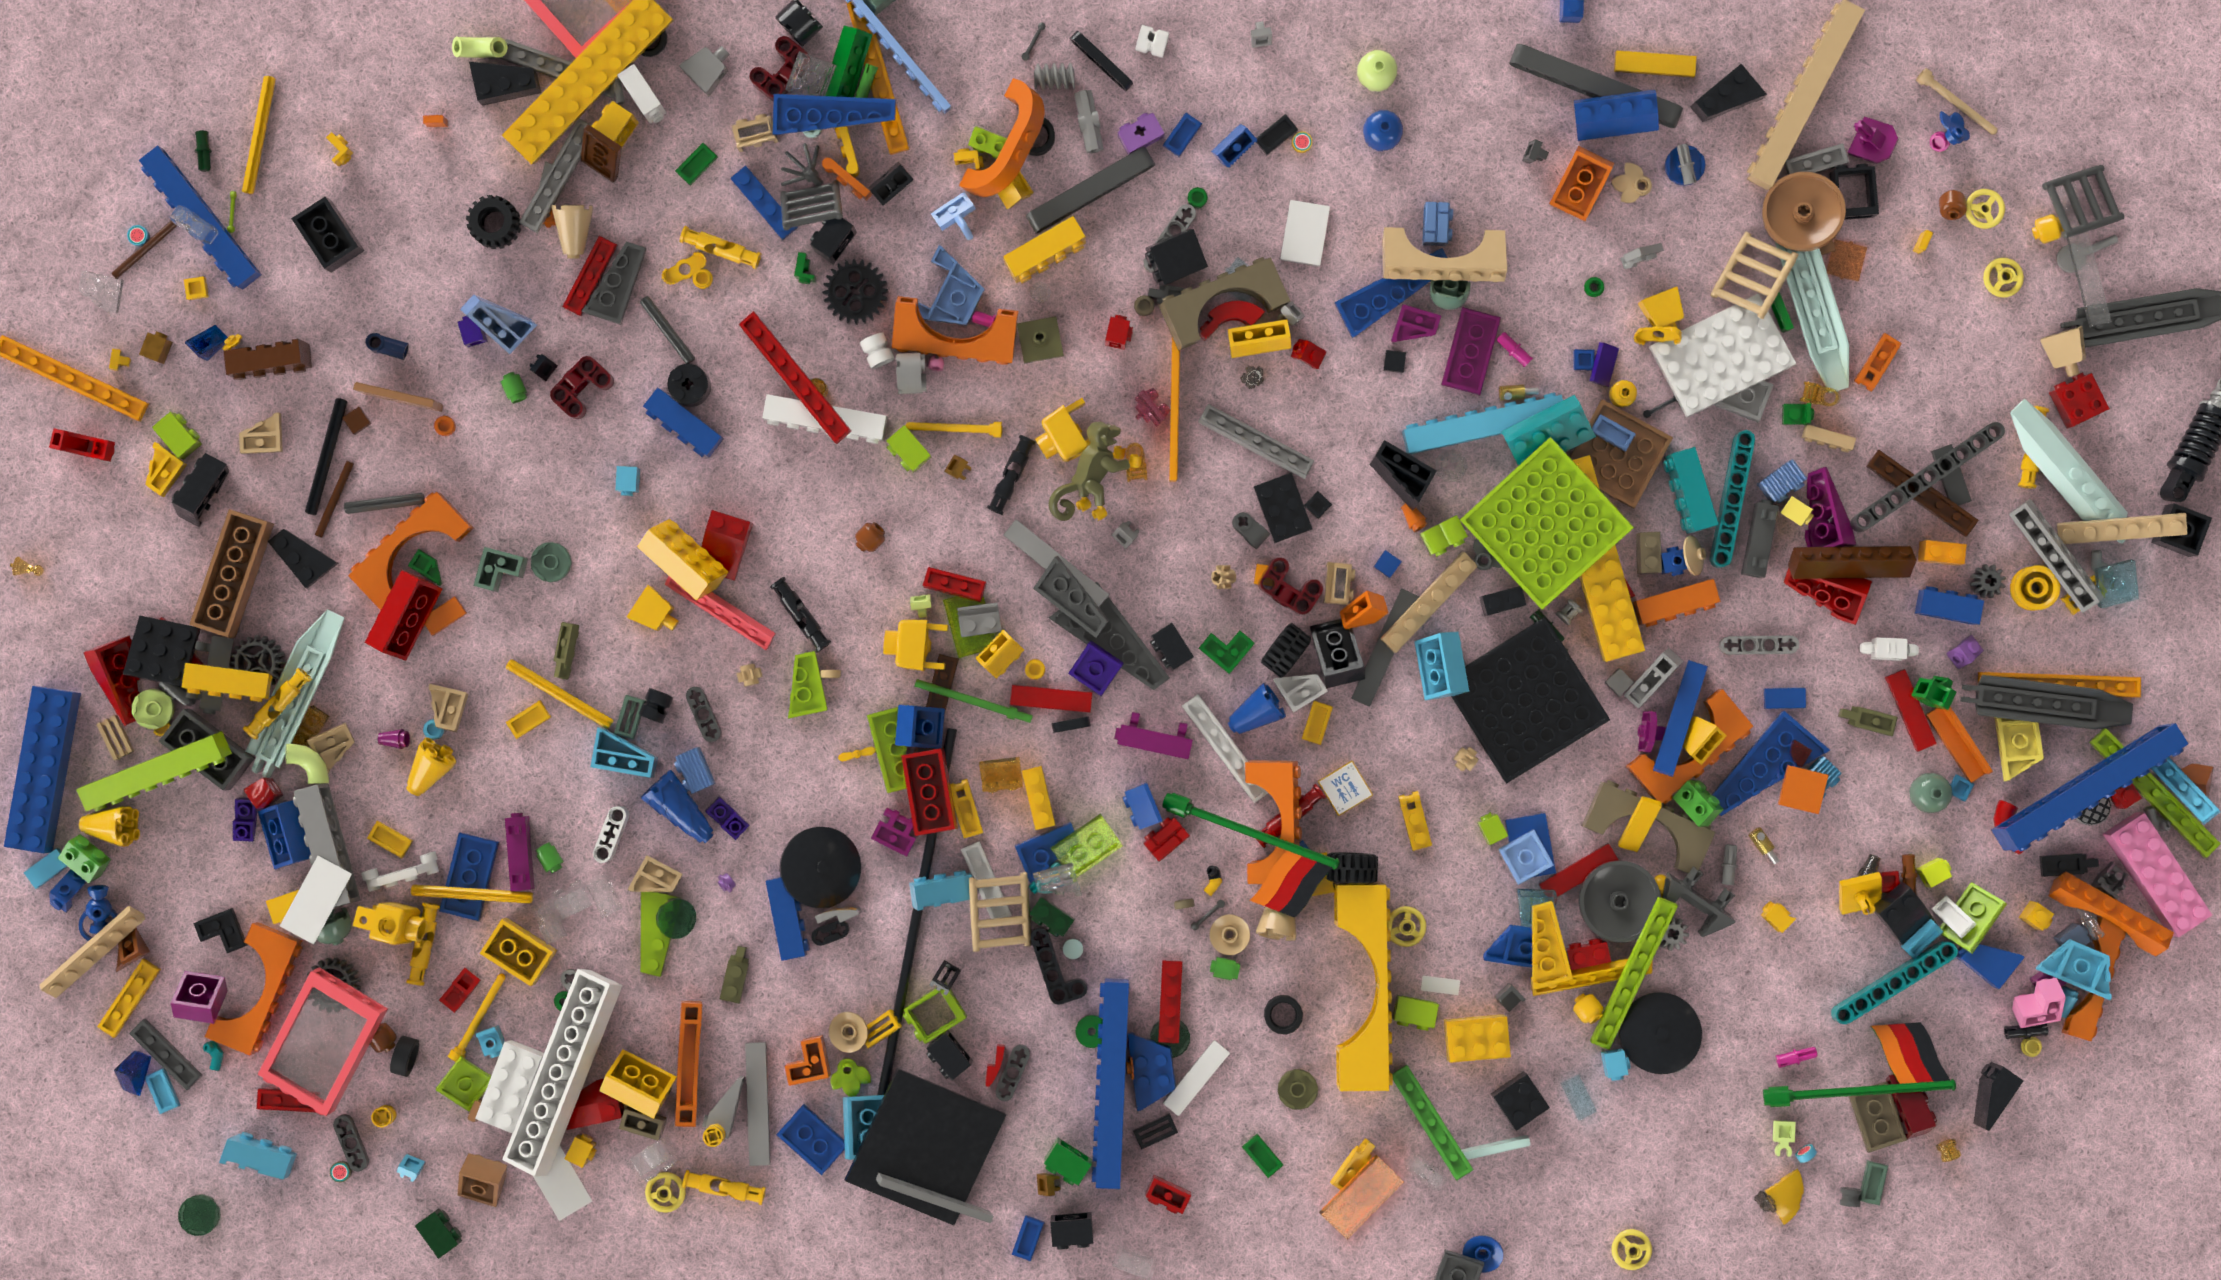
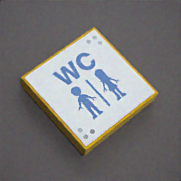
M1353 761L1348 762L1317 781L1338 816L1373 796Z

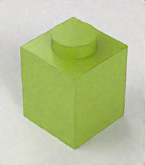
M1489 812L1481 816V821L1477 822L1488 845L1508 837L1498 814L1492 815Z

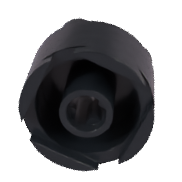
M799 0L790 1L775 16L783 28L802 47L823 28L811 16L812 13L807 7L803 6Z
M682 364L670 372L667 382L668 391L677 402L684 406L694 407L702 404L711 392V381L700 367L693 364ZM688 381L694 384L690 386V390L685 387V385L688 384Z

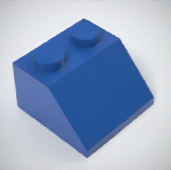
M898 705L895 745L942 748L945 709Z
M1147 782L1124 792L1126 796L1122 798L1126 808L1131 807L1133 815L1130 818L1134 827L1139 826L1141 830L1163 821Z

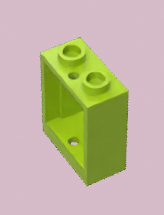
M935 988L903 1009L905 1012L903 1016L909 1025L913 1024L916 1029L914 1034L919 1042L923 1040L926 1044L967 1018V1014L951 989L946 996L943 994L945 990L941 989L938 991ZM941 992L956 1018L928 1035L912 1009Z

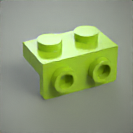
M975 126L968 145L972 146L974 150H978V152L989 153L993 158L997 159L1007 138Z

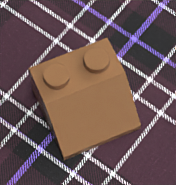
M468 1153L459 1172L457 1196L497 1207L506 1178L507 1165L500 1161H493L480 1155Z

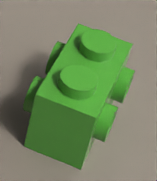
M1688 780L1672 798L1698 827L1709 826L1724 809L1720 806L1719 800L1706 790L1707 787L1699 780Z
M81 834L69 840L58 857L60 861L87 883H91L101 877L111 861L103 851L99 850Z

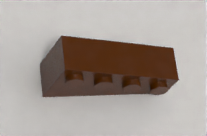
M292 339V343L284 341L275 342V347L266 344L255 346L256 350H252V347H244L223 351L226 375L233 377V380H243L248 375H253L254 378L266 377V373L285 375L286 371L293 370L294 373L306 372L307 368H312L310 344L300 339Z

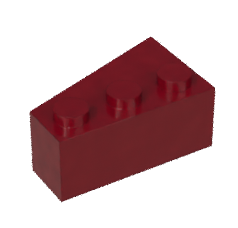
M1894 1074L1886 1078L1889 1085L1899 1084ZM1924 1091L1892 1093L1894 1102L1900 1112V1120L1904 1122L1908 1132L1905 1134L1907 1140L1929 1133L1936 1127L1937 1119L1934 1112L1929 1110L1927 1105L1929 1100Z

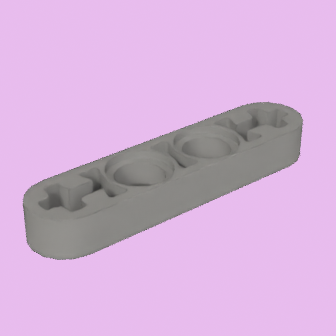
M1189 204L1182 205L1155 243L1173 236L1169 231L1173 225L1179 226L1181 232L1187 230L1195 219V208ZM1189 209L1191 210L1190 215L1192 217H1186L1183 223L1187 225L1184 227L1181 222L1176 221V218L1181 220L1183 217L1182 211ZM1145 257V270L1150 273L1154 272L1153 267H1148L1149 263L1147 262Z
M1791 635L1728 636L1720 640L1719 649L1727 655L1791 654L1799 649L1800 644L1799 640ZM1737 639H1740L1739 647L1730 648V651L1724 647L1728 640H1730L1731 644H1737ZM1748 639L1754 643V648L1751 651H1747L1744 648V642ZM1767 639H1771L1774 642V648L1771 651L1764 648V642ZM1778 639H1780V643H1787L1788 639H1790V642L1794 643V647H1791L1790 650L1788 647H1780L1781 651H1778Z

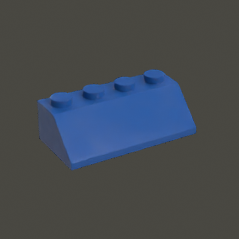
M1655 90L1574 100L1578 141L1659 130Z

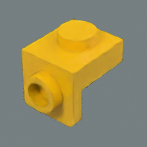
M331 132L326 138L340 151L332 159L340 167L350 161L353 152L346 146L349 142L341 134L336 136Z
M964 148L953 153L955 165L975 163L977 171H980V168H984L983 156L978 155V150L970 151L968 148Z

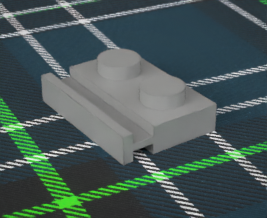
M998 602L957 608L961 637L1001 632Z

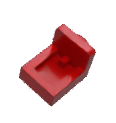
M1298 339L1293 346L1291 357L1304 362L1314 369H1319L1327 351L1308 340Z

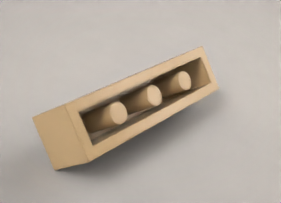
M1808 424L1804 426L1801 437L1806 442L1815 441L1817 445H1829L1831 449L1840 448L1842 452L1847 453L1853 450L1856 441L1854 437Z

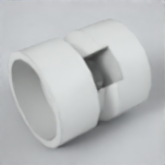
M1142 25L1135 51L1143 53L1151 51L1153 56L1163 58L1169 32L1160 29L1155 32L1152 27Z
M883 332L869 336L860 342L864 353H868L867 361L871 369L881 367L895 359L891 349L886 347L888 342Z

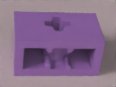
M1153 112L1149 115L1144 113L1137 118L1138 121L1130 124L1129 122L1119 128L1118 138L1128 155L1164 138L1165 133ZM1138 129L1144 131L1142 137L1140 134L1136 135Z

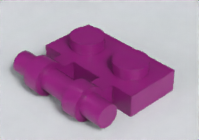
M886 808L883 815L890 819L888 823L879 821L871 839L907 857L916 840L915 837L909 835L911 830H914L912 818L908 819L900 815L899 811H892ZM895 822L906 826L904 832L893 827Z

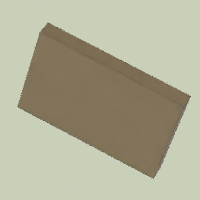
M1885 1081V1082H1882V1083H1879V1084H1876V1085H1889V1084H1888L1887 1081ZM1892 1094L1849 1096L1868 1153L1907 1140Z

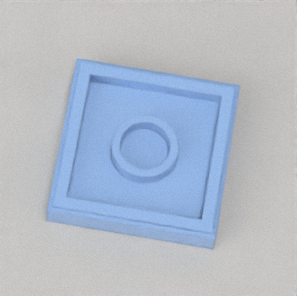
M1534 829L1498 849L1518 885L1554 866Z

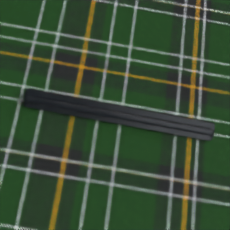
M335 399L305 513L310 515H316L341 428L342 417H344L347 406L345 399Z

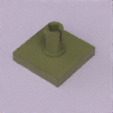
M1056 316L1017 323L1024 364L1064 357Z

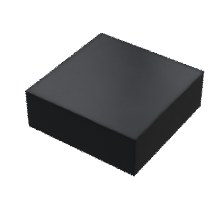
M1386 350L1383 371L1404 373L1406 352Z
M1317 491L1304 507L1319 519L1330 508L1332 503Z

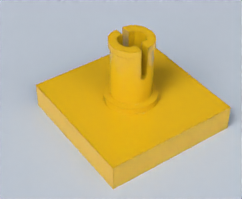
M1879 872L1839 881V910L1842 915L1861 910L1864 915H1868V911L1870 914L1874 913V905L1882 898V877Z

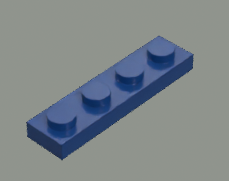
M746 165L730 178L782 240L798 228V226L792 227L787 231L783 229L781 206Z

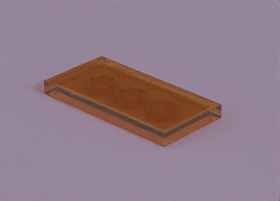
M1376 1154L1319 1213L1348 1240L1404 1181Z

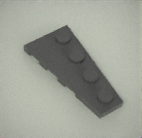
M626 241L613 261V265L608 273L604 275L602 282L597 290L594 291L591 296L592 298L585 305L582 312L621 325L647 249Z
M1055 556L1033 589L1095 638L1099 637L1109 623V619L1062 560Z

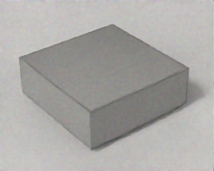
M1620 668L1605 681L1618 697L1634 683Z

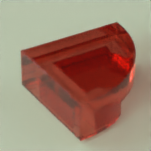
M1793 740L1790 748L1791 757L1795 764L1802 768L1812 750Z

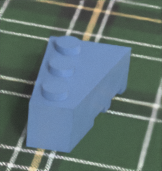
M473 295L460 309L509 354L537 326L532 319L476 295Z

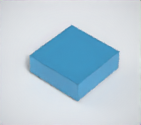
M1955 774L1950 784L1953 796L1966 802L1975 784Z

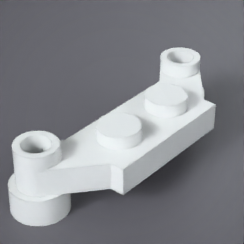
M436 851L421 855L420 860L422 864L381 876H379L377 868L362 872L361 875L363 881H366L368 891L371 892L380 889L382 885H385L386 888L395 886L399 880L405 879V882L418 879L417 875L427 872V875L439 872L436 862L438 858Z

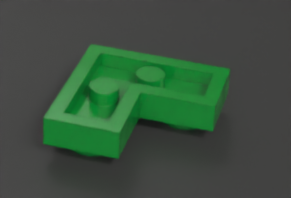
M1240 630L1228 645H1225L1215 635L1210 633L1198 649L1230 674L1255 642Z

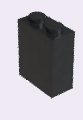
M1194 229L1185 230L1145 248L1147 252L1145 253L1146 260L1149 264H1152L1154 270L1152 275L1155 282L1159 283V285L1165 286L1208 267Z

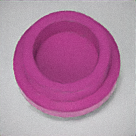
M1938 131L1930 137V146L1935 151H1945L1950 145L1945 137V132Z

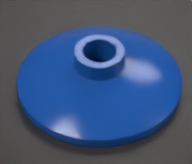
M1473 1237L1463 1247L1462 1255L1484 1262L1481 1273L1497 1269L1503 1261L1502 1246L1492 1237Z

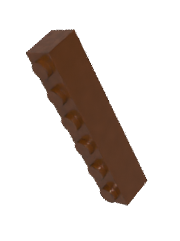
M1911 546L1794 547L1788 567L1793 579L1910 578L1917 559Z

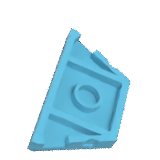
M2069 939L2036 966V969L2105 999L2111 1000L2112 998L2109 988V982H2111V974L2109 972L2110 956Z

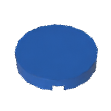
M1688 145L1691 161L1695 163L1693 167L1696 180L1698 181L1705 171V158L1697 148ZM1676 147L1666 157L1665 172L1675 184L1686 186L1683 182L1681 168L1678 167L1681 164Z

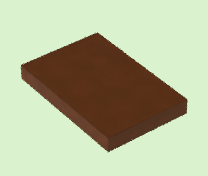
M588 124L583 132L581 162L614 183L618 178L622 146Z

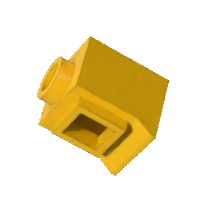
M1769 901L1762 908L1764 912L1761 916L1777 932L1783 933L1796 920V918L1789 916L1791 913L1780 903Z

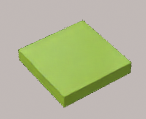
M460 1056L437 1085L436 1091L465 1110L470 1111L474 1101L479 1100L486 1091L491 1075Z

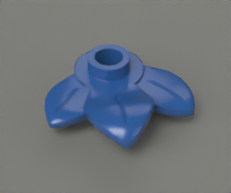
M1941 111L1940 120L1947 129L1945 137L1948 142L1956 145L1957 143L1960 144L1963 141L1969 140L1970 133L1964 128L1962 116L1957 112L1948 116Z

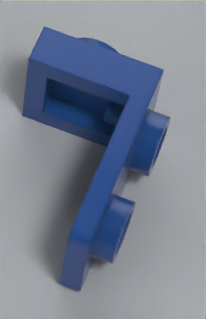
M70 869L49 892L50 904L56 910H63L67 913L72 907V898L87 882Z

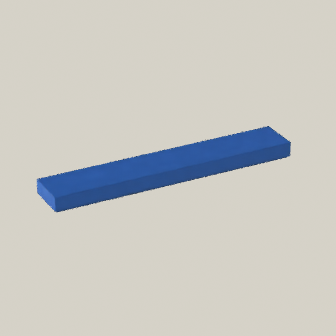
M1688 660L1653 771L1673 777L1708 666Z

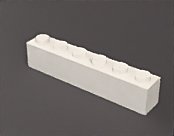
M766 395L762 418L767 421L768 425L779 426V423L787 424V428L799 430L800 426L807 428L806 431L818 433L819 430L825 431L800 400ZM832 406L852 430L846 436L847 439L858 440L859 437L867 438L866 442L878 444V441H884L887 416Z

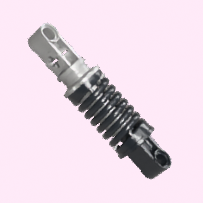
M2221 378L2215 390L2211 392L2209 401L2203 400L2199 403L2196 415L2192 418L2189 428L2181 439L2182 442L2178 444V449L2175 450L2174 456L2167 462V467L2171 471L2160 489V496L2164 501H2185L2194 482H2202L2204 480L2205 474L2208 471L2207 466L2211 465V459L2215 458V453L2219 450L2218 446L2221 445Z

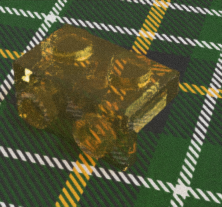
M1020 757L979 762L983 792L995 793L998 790H1016L1023 787Z

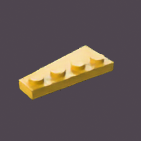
M1552 901L1532 906V988L1535 990L1573 979Z

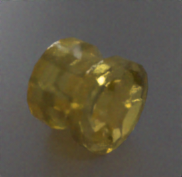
M1948 1139L1936 1145V1149L1941 1153L1940 1158L1942 1162H1949L1961 1156V1152L1956 1148L1957 1143L1955 1139Z

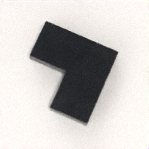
M233 908L193 923L200 942L220 935L226 953L248 946L244 943L245 937Z

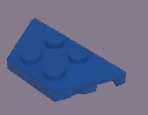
M1509 925L1483 954V960L1532 968V928Z
M1130 1032L1128 1033L1130 1056L1132 1057L1134 1067L1133 1081L1137 1111H1141L1175 1090L1176 1083L1172 1050L1169 1046L1158 1044L1151 1039H1145Z

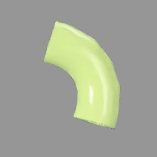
M455 37L452 43V51L455 57L499 58L503 57L508 49L506 41L500 37Z
M286 744V764H296L303 767L307 772L308 784L329 783L326 763L317 752L304 745Z

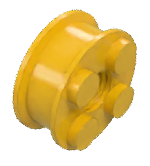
M2045 566L2025 567L2013 576L2010 583V594L2014 602L2025 610H2043L2052 606L2058 599L2060 582L2052 571ZM2033 583H2036L2039 587L2037 593L2032 591Z

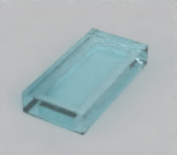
M1579 1074L1560 1083L1578 1120L1597 1112Z

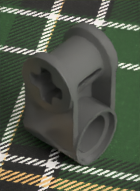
M1239 513L1232 520L1234 529L1255 549L1270 536V533L1247 513ZM1238 518H1240V519L1245 518V519H1246V521H1245L1246 526H1245V525H1242V526L1240 527V526L1238 525V523L1240 522V521L1238 520Z

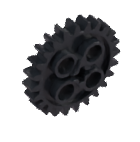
M853 259L850 265L845 260L844 267L838 263L839 270L831 269L834 275H827L826 277L830 282L823 283L828 288V290L822 291L823 295L828 296L824 299V302L831 303L827 309H835L832 315L835 317L840 314V321L847 318V324L854 320L855 324L858 325L859 319H862L863 323L866 324L867 317L873 321L872 314L880 315L878 308H885L881 302L888 301L887 297L883 296V294L889 292L888 289L883 288L887 285V282L880 281L884 277L883 273L877 275L879 269L876 267L872 270L871 262L864 266L863 259L859 264ZM858 273L860 274V280L855 283L851 282L850 276ZM865 279H868V282L865 283L862 287H860ZM839 288L847 290L843 297L836 296V291ZM853 288L856 290L859 288L860 294L858 296L856 294L852 296L851 290ZM866 288H875V293L872 296H866L864 293ZM849 297H851L846 305H843V302L846 301ZM853 302H860L861 308L859 310H851Z

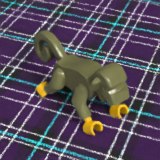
M1101 421L1091 423L1087 429V437L1091 444L1081 454L1076 473L1071 479L1072 483L1058 487L1051 494L1048 506L1052 516L1061 521H1067L1072 518L1075 512L1074 504L1067 499L1060 500V498L1076 490L1079 491V497H1081V500L1076 502L1078 510L1082 509V512L1091 507V502L1087 496L1092 494L1094 495L1095 506H1097V509L1092 511L1093 518H1097L1100 521L1107 516V511L1103 507L1105 499L1104 487L1100 484L1108 471L1116 473L1127 470L1130 467L1139 468L1142 462V457H1138L1137 454H1131L1129 461L1124 459L1126 448H1122V446H1114L1113 453L1108 450V446L1117 443L1113 438L1121 433L1119 427L1105 424ZM1059 500L1060 505L1066 507V510L1063 513L1058 510Z

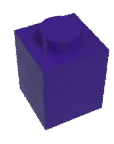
M468 316L462 317L463 320L457 322L465 346L472 347L488 342L485 332Z

